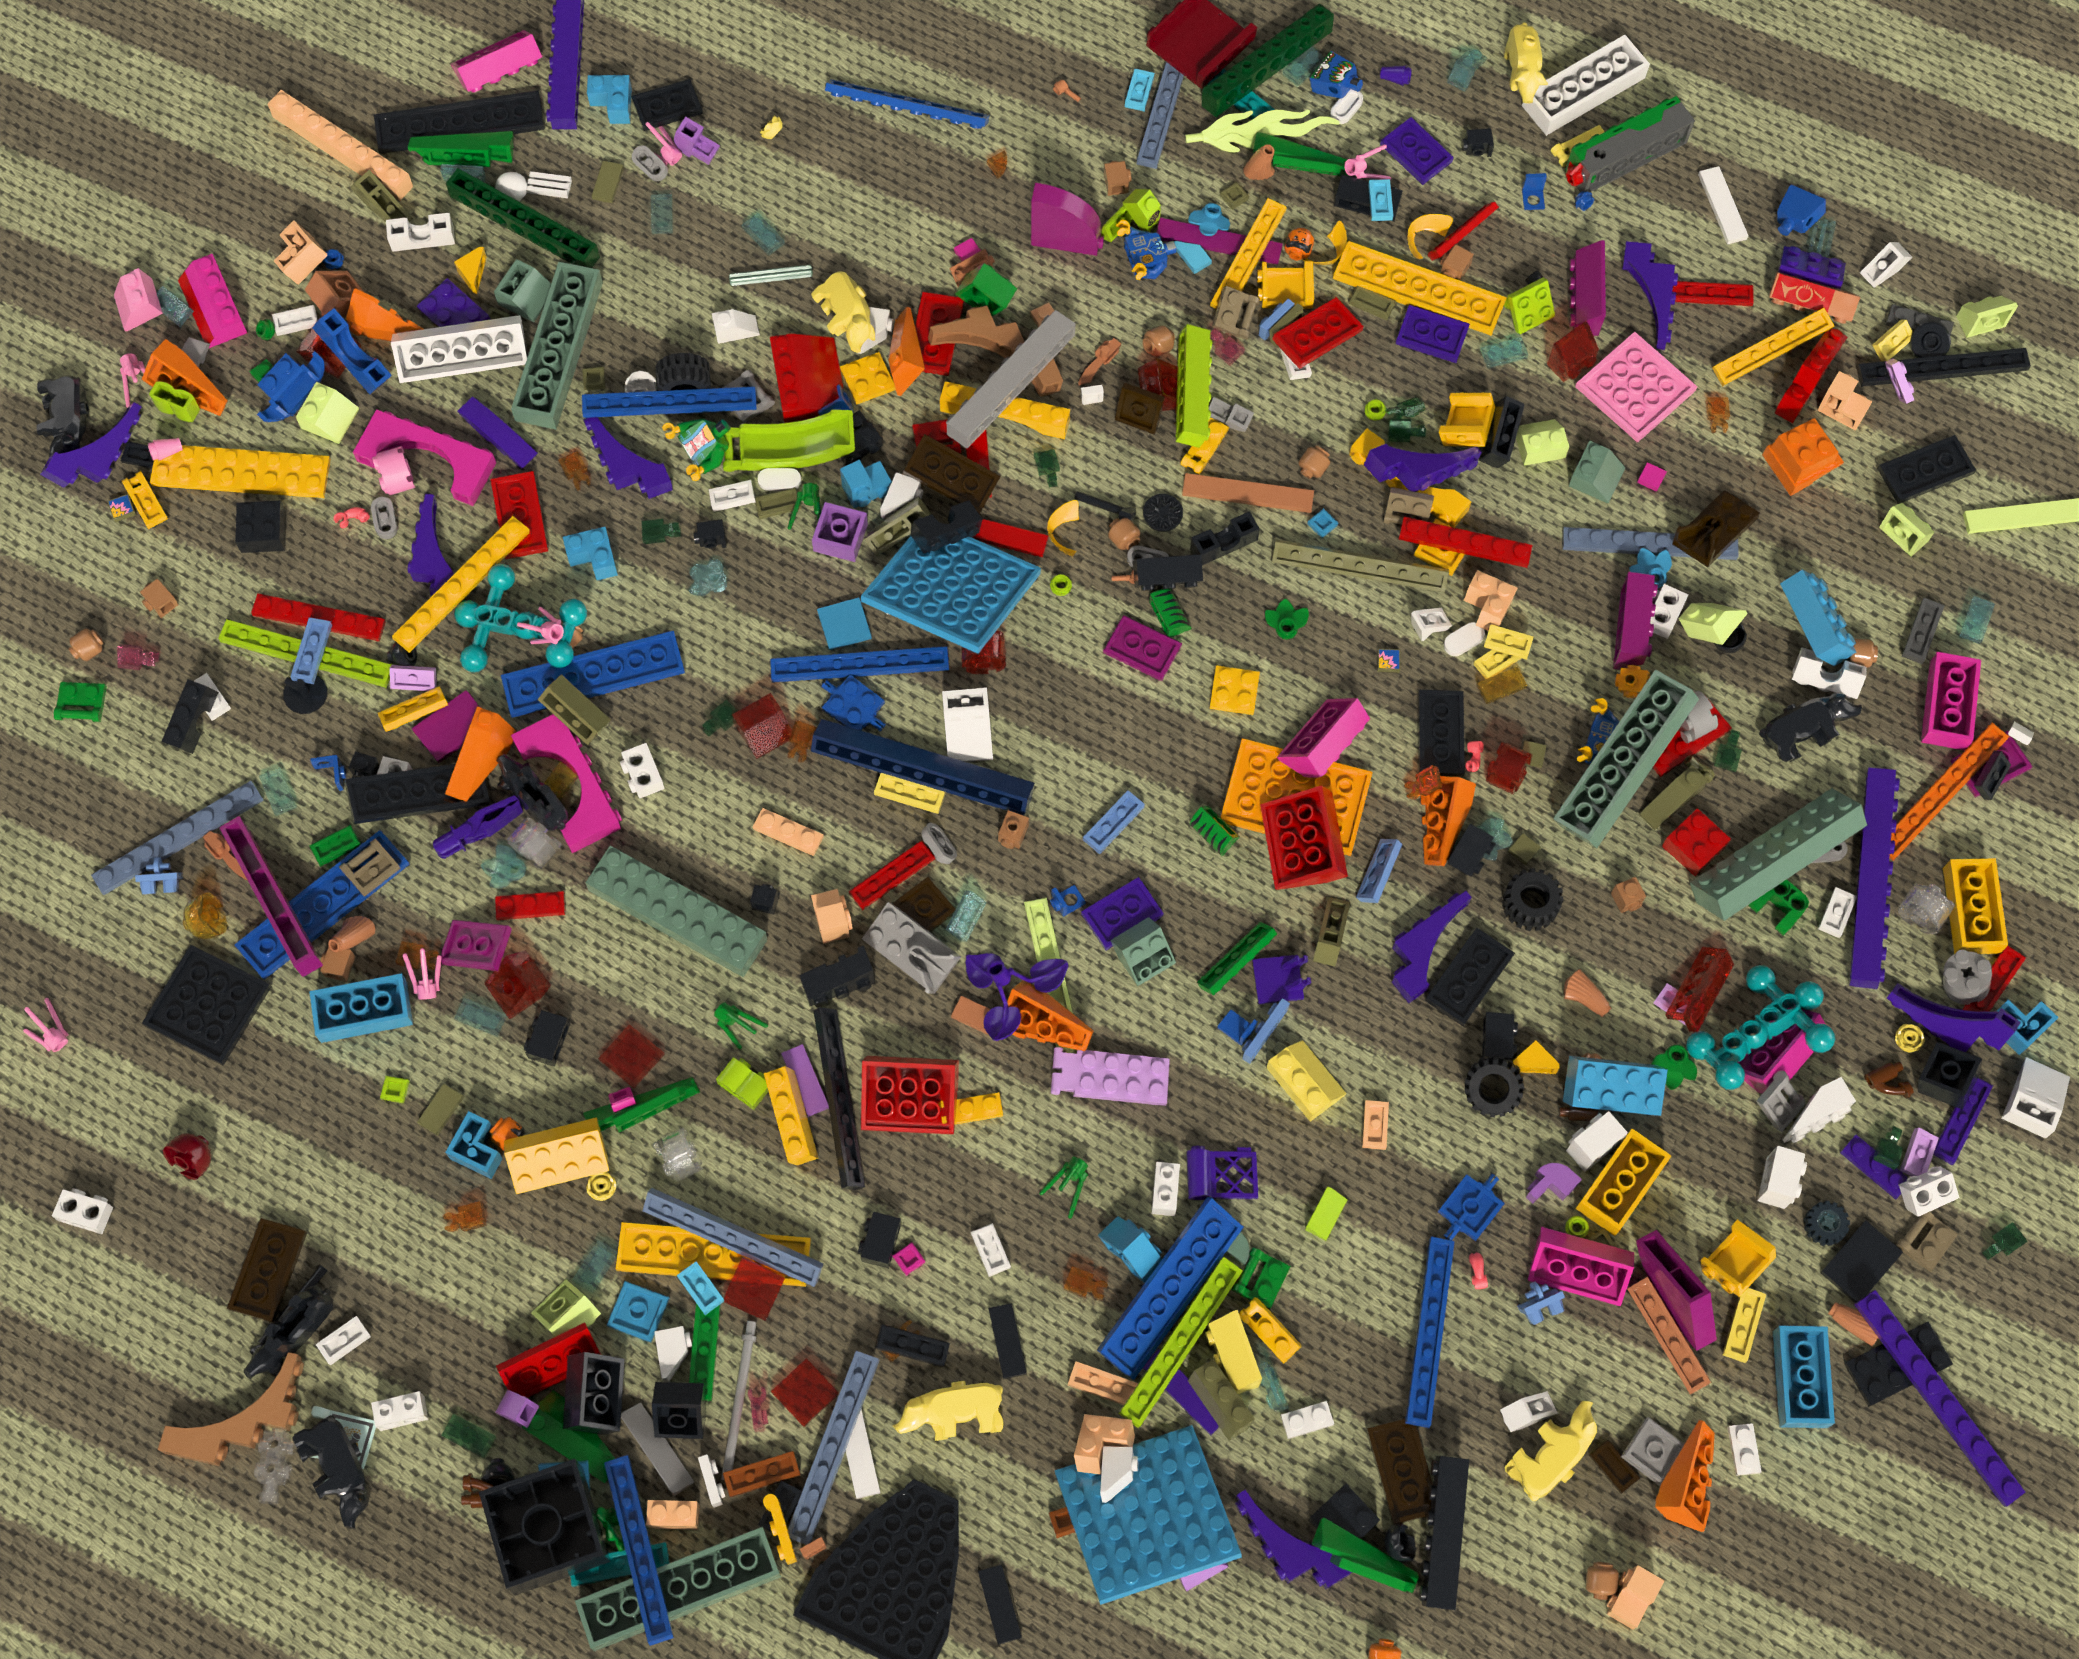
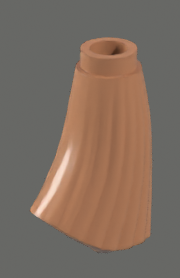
M1264 145L1252 155L1243 169L1246 177L1253 180H1263L1274 175L1275 169L1271 163L1274 148L1271 145Z
M362 916L346 918L342 923L341 930L329 940V948L333 952L352 948L375 934V925L369 918Z
M1581 969L1575 971L1565 981L1564 999L1577 1001L1601 1017L1612 1009L1602 992Z
M1837 1302L1833 1304L1828 1314L1847 1331L1873 1346L1878 1336L1860 1312Z

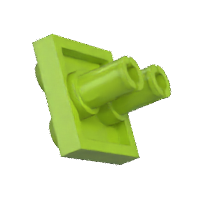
M1544 277L1507 295L1508 298L1505 301L1504 307L1511 311L1514 328L1518 334H1522L1555 317L1549 283Z

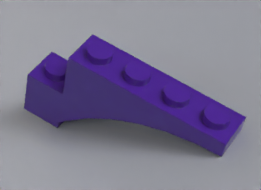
M1626 241L1623 270H1627L1647 297L1656 325V349L1665 350L1666 342L1670 343L1672 330H1668V323H1673L1674 311H1670V306L1675 305L1676 292H1672L1673 286H1677L1678 273H1674L1675 265L1654 263L1655 252H1651L1652 244Z
M133 402L117 424L106 435L95 442L62 454L54 452L49 457L40 475L63 488L69 483L73 484L79 473L96 483L102 479L106 480L112 471V468H110L112 461L116 462L122 452L119 449L122 442L126 443L132 434L129 429L132 424L135 426L141 417L139 411L142 406Z
M598 417L583 419L587 431L592 430L594 435L590 437L594 448L600 449L601 454H598L602 467L607 466L608 472H605L610 485L614 483L616 490L638 483L641 493L646 492L648 499L673 490L671 480L663 463H653L626 449L605 429Z
M1383 444L1369 451L1364 466L1379 482L1397 477L1409 491L1417 492L1419 490L1423 491L1435 483L1439 484L1452 476L1456 477L1461 472L1474 469L1482 452L1478 447H1472L1453 453H1418L1396 449Z
M425 494L424 502L421 501L419 506L421 517L420 521L416 522L415 532L417 538L416 541L412 542L413 558L408 562V573L411 574L413 581L431 583L430 596H433L454 573L446 563L438 545L436 534L437 502L433 494Z
M1464 891L1462 894H1454L1448 899V904L1444 907L1439 905L1430 912L1431 916L1426 920L1423 918L1419 919L1413 924L1412 930L1408 933L1403 931L1395 937L1392 949L1407 967L1403 965L1393 973L1395 976L1392 984L1408 1003H1411L1427 991L1429 987L1427 972L1433 948L1449 922L1469 905L1472 897L1467 891Z
M1897 983L1887 997L1894 1007L1902 1009L1910 1015L1913 1021L1929 1029L1933 1036L1941 1038L1950 1047L1966 1052L1979 1036L1987 1045L2000 1050L2021 1023L2002 1008L1995 1012L1959 1010L1926 1000Z
M1246 1490L1237 1494V1502L1235 1503L1237 1510L1242 1516L1246 1514L1250 1521L1248 1527L1254 1537H1260L1263 1542L1261 1549L1268 1559L1272 1557L1277 1565L1274 1567V1570L1281 1581L1285 1579L1287 1583H1290L1313 1568L1315 1572L1312 1576L1318 1586L1321 1587L1323 1585L1325 1589H1328L1351 1575L1352 1572L1330 1562L1332 1553L1311 1546L1277 1526L1260 1510Z

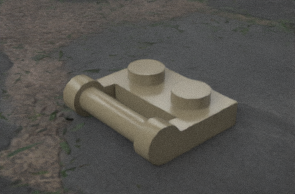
M1228 286L1223 287L1212 327L1247 340L1250 335L1249 327L1254 310L1258 306L1260 298ZM1244 302L1247 303V308L1241 328L1239 329L1236 327L1242 303Z
M1391 487L1383 523L1390 524L1391 522L1402 525L1405 516L1392 514L1393 511L1421 516L1422 521L1428 522L1434 496Z
M373 839L370 842L371 845L348 863H343L339 866L344 875L364 897L401 869L376 839ZM375 852L379 853L376 857H374L371 861L365 864L358 871H356L355 873L352 872V870H354L357 866H359L366 859L372 856Z
M1929 1211L1918 1217L1905 1237L1899 1239L1896 1246L1931 1272L1958 1234L1934 1217ZM1928 1223L1932 1228L1915 1250L1911 1244L1925 1224Z

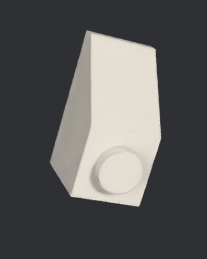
M1889 242L1860 274L1875 288L1897 273L1912 256L1899 242Z
M869 307L870 323L875 330V341L868 338L863 343L860 354L885 340L888 331L892 332L893 319L890 318V310Z
M734 309L712 313L718 344L760 335L755 315Z
M896 473L880 508L881 518L887 519L899 508L918 496L921 499L923 495L921 483L911 477Z
M683 1326L655 1331L663 1382L671 1380L689 1355L688 1347L692 1346L690 1332H685Z
M1548 1391L1521 1398L1500 1409L1503 1420L1510 1432L1523 1429L1558 1414Z
M1103 1446L1100 1489L1102 1502L1107 1503L1133 1481V1471H1138V1456H1134L1133 1447Z

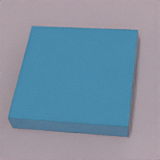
M859 597L817 609L829 651L872 639Z
M625 1281L606 1326L652 1343L655 1331H657L670 1298Z

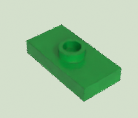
M349 825L309 846L321 867L355 850L361 844L353 828Z

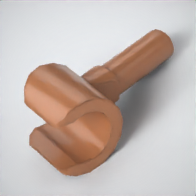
M1060 80L1054 84L1053 91L1058 96L1065 92L1077 102L1081 100L1078 95L1068 88L1066 81Z
M1133 570L1131 575L1112 576V581H1129L1134 584Z

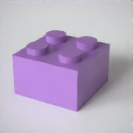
M825 502L812 538L813 551L856 562L868 526L867 513Z

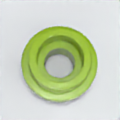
M1375 399L1366 404L1364 412L1370 420L1378 421L1385 416L1386 407L1382 401ZM1372 409H1377L1379 412H1378V413H1374V412H1372L1371 410H1372Z
M1060 574L1052 578L1050 589L1057 596H1065L1071 591L1072 582L1067 576ZM1062 583L1065 587L1058 588L1057 585Z
M1573 1216L1567 1220L1565 1231L1566 1234L1584 1238L1589 1232V1225L1583 1217ZM1573 1225H1579L1581 1231L1575 1232L1573 1230Z

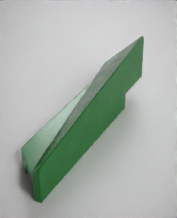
M513 132L411 137L408 150L410 152H417L422 156V161L428 165L490 167L491 160L512 163Z
M1262 132L1256 133L1253 154L1264 145H1271L1274 148L1273 167L1341 177L1342 175L1350 176L1345 171V162L1348 159Z
M691 1077L634 1096L635 1105L614 1112L611 1104L584 1112L583 1115L586 1120L597 1117L601 1132L615 1125L620 1133L700 1093Z
M1326 1518L1320 1520L1312 1545L1332 1553L1331 1563L1404 1592H1414L1419 1579L1417 1572Z

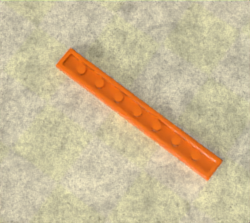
M1992 722L1896 824L1895 833H1891V840L1895 841L1894 854L1889 856L1892 861L1898 857L1989 760L1993 751H1997L2010 736Z

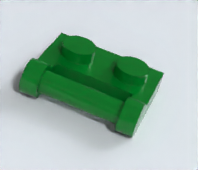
M60 682L57 705L54 709V719H89L93 722H101L107 686L97 683ZM87 706L94 707L92 711L65 710V707Z
M1252 1248L1247 1265L1238 1283L1234 1284L1232 1291L1250 1301L1256 1297L1270 1310L1291 1266L1265 1254L1257 1248ZM1261 1261L1265 1263V1266L1253 1291H1250L1246 1288L1258 1262Z

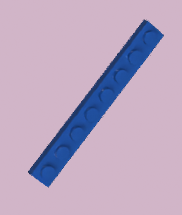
M833 79L826 82L825 91L831 92V95L835 97H843L845 95L851 97L850 99L853 101H870V104L875 106L885 104L889 105L893 110L901 111L902 109L910 110L911 114H929L930 118L937 120L947 118L950 119L951 123H969L970 127L977 129L985 127L990 115Z
M755 387L582 395L583 418L757 410Z
M947 646L770 659L772 683L845 678L849 675L860 677L949 670Z
M1436 1237L1429 1239L1406 1424L1426 1428L1431 1426L1455 1241Z
M626 1455L604 1462L647 1641L651 1646L672 1639L674 1635L630 1458Z

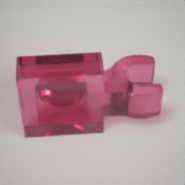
M1217 329L1210 332L1212 344L1217 347L1215 354L1229 366L1245 353V349L1230 336L1225 340Z
M120 644L117 647L118 668L140 670L142 664L155 666V662H159L158 652L142 653V646Z
M761 1387L762 1394L759 1398L753 1397L752 1389L748 1390L755 1433L764 1432V1425L769 1424L767 1409L762 1410V1403L767 1397L764 1387Z

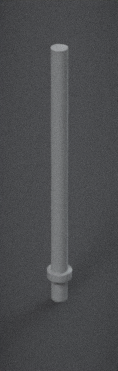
M747 1321L745 1335H742L744 1343L723 1464L722 1481H724L723 1473L733 1470L753 1342H756L757 1338L754 1336L756 1322Z

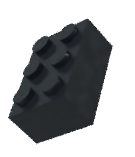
M588 1352L568 1356L563 1429L600 1435L620 1432L625 1359Z

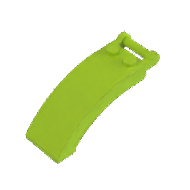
M831 410L827 414L798 422L741 424L739 428L730 427V430L724 435L729 447L725 452L723 470L733 472L735 470L762 471L766 468L797 469L822 464L848 455L855 450L852 410ZM734 437L739 438L740 460L733 459Z

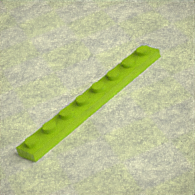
M227 619L218 638L221 643L294 663L302 641ZM325 647L319 670L387 688L390 681L391 664Z
M1225 1257L1221 1258L1118 1413L1125 1419L1132 1420L1133 1425L1137 1428L1142 1425L1243 1270Z

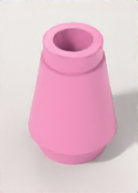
M179 438L152 440V443H148L152 460L158 459L160 461L183 450Z

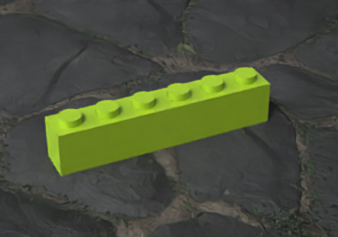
M1186 324L1178 338L1176 442L1200 448L1210 436L1208 421L1211 416V411L1209 410L1211 392H1209V385L1212 376L1209 374L1212 364V357H1210L1212 339H1210V330Z

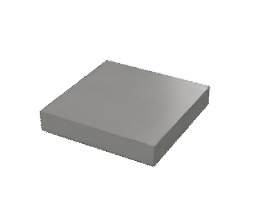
M1647 1417L1621 1457L1660 1486L1682 1450L1684 1443Z

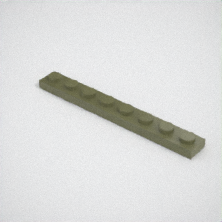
M1276 539L1272 558L1273 563L1444 593L1449 575V569Z

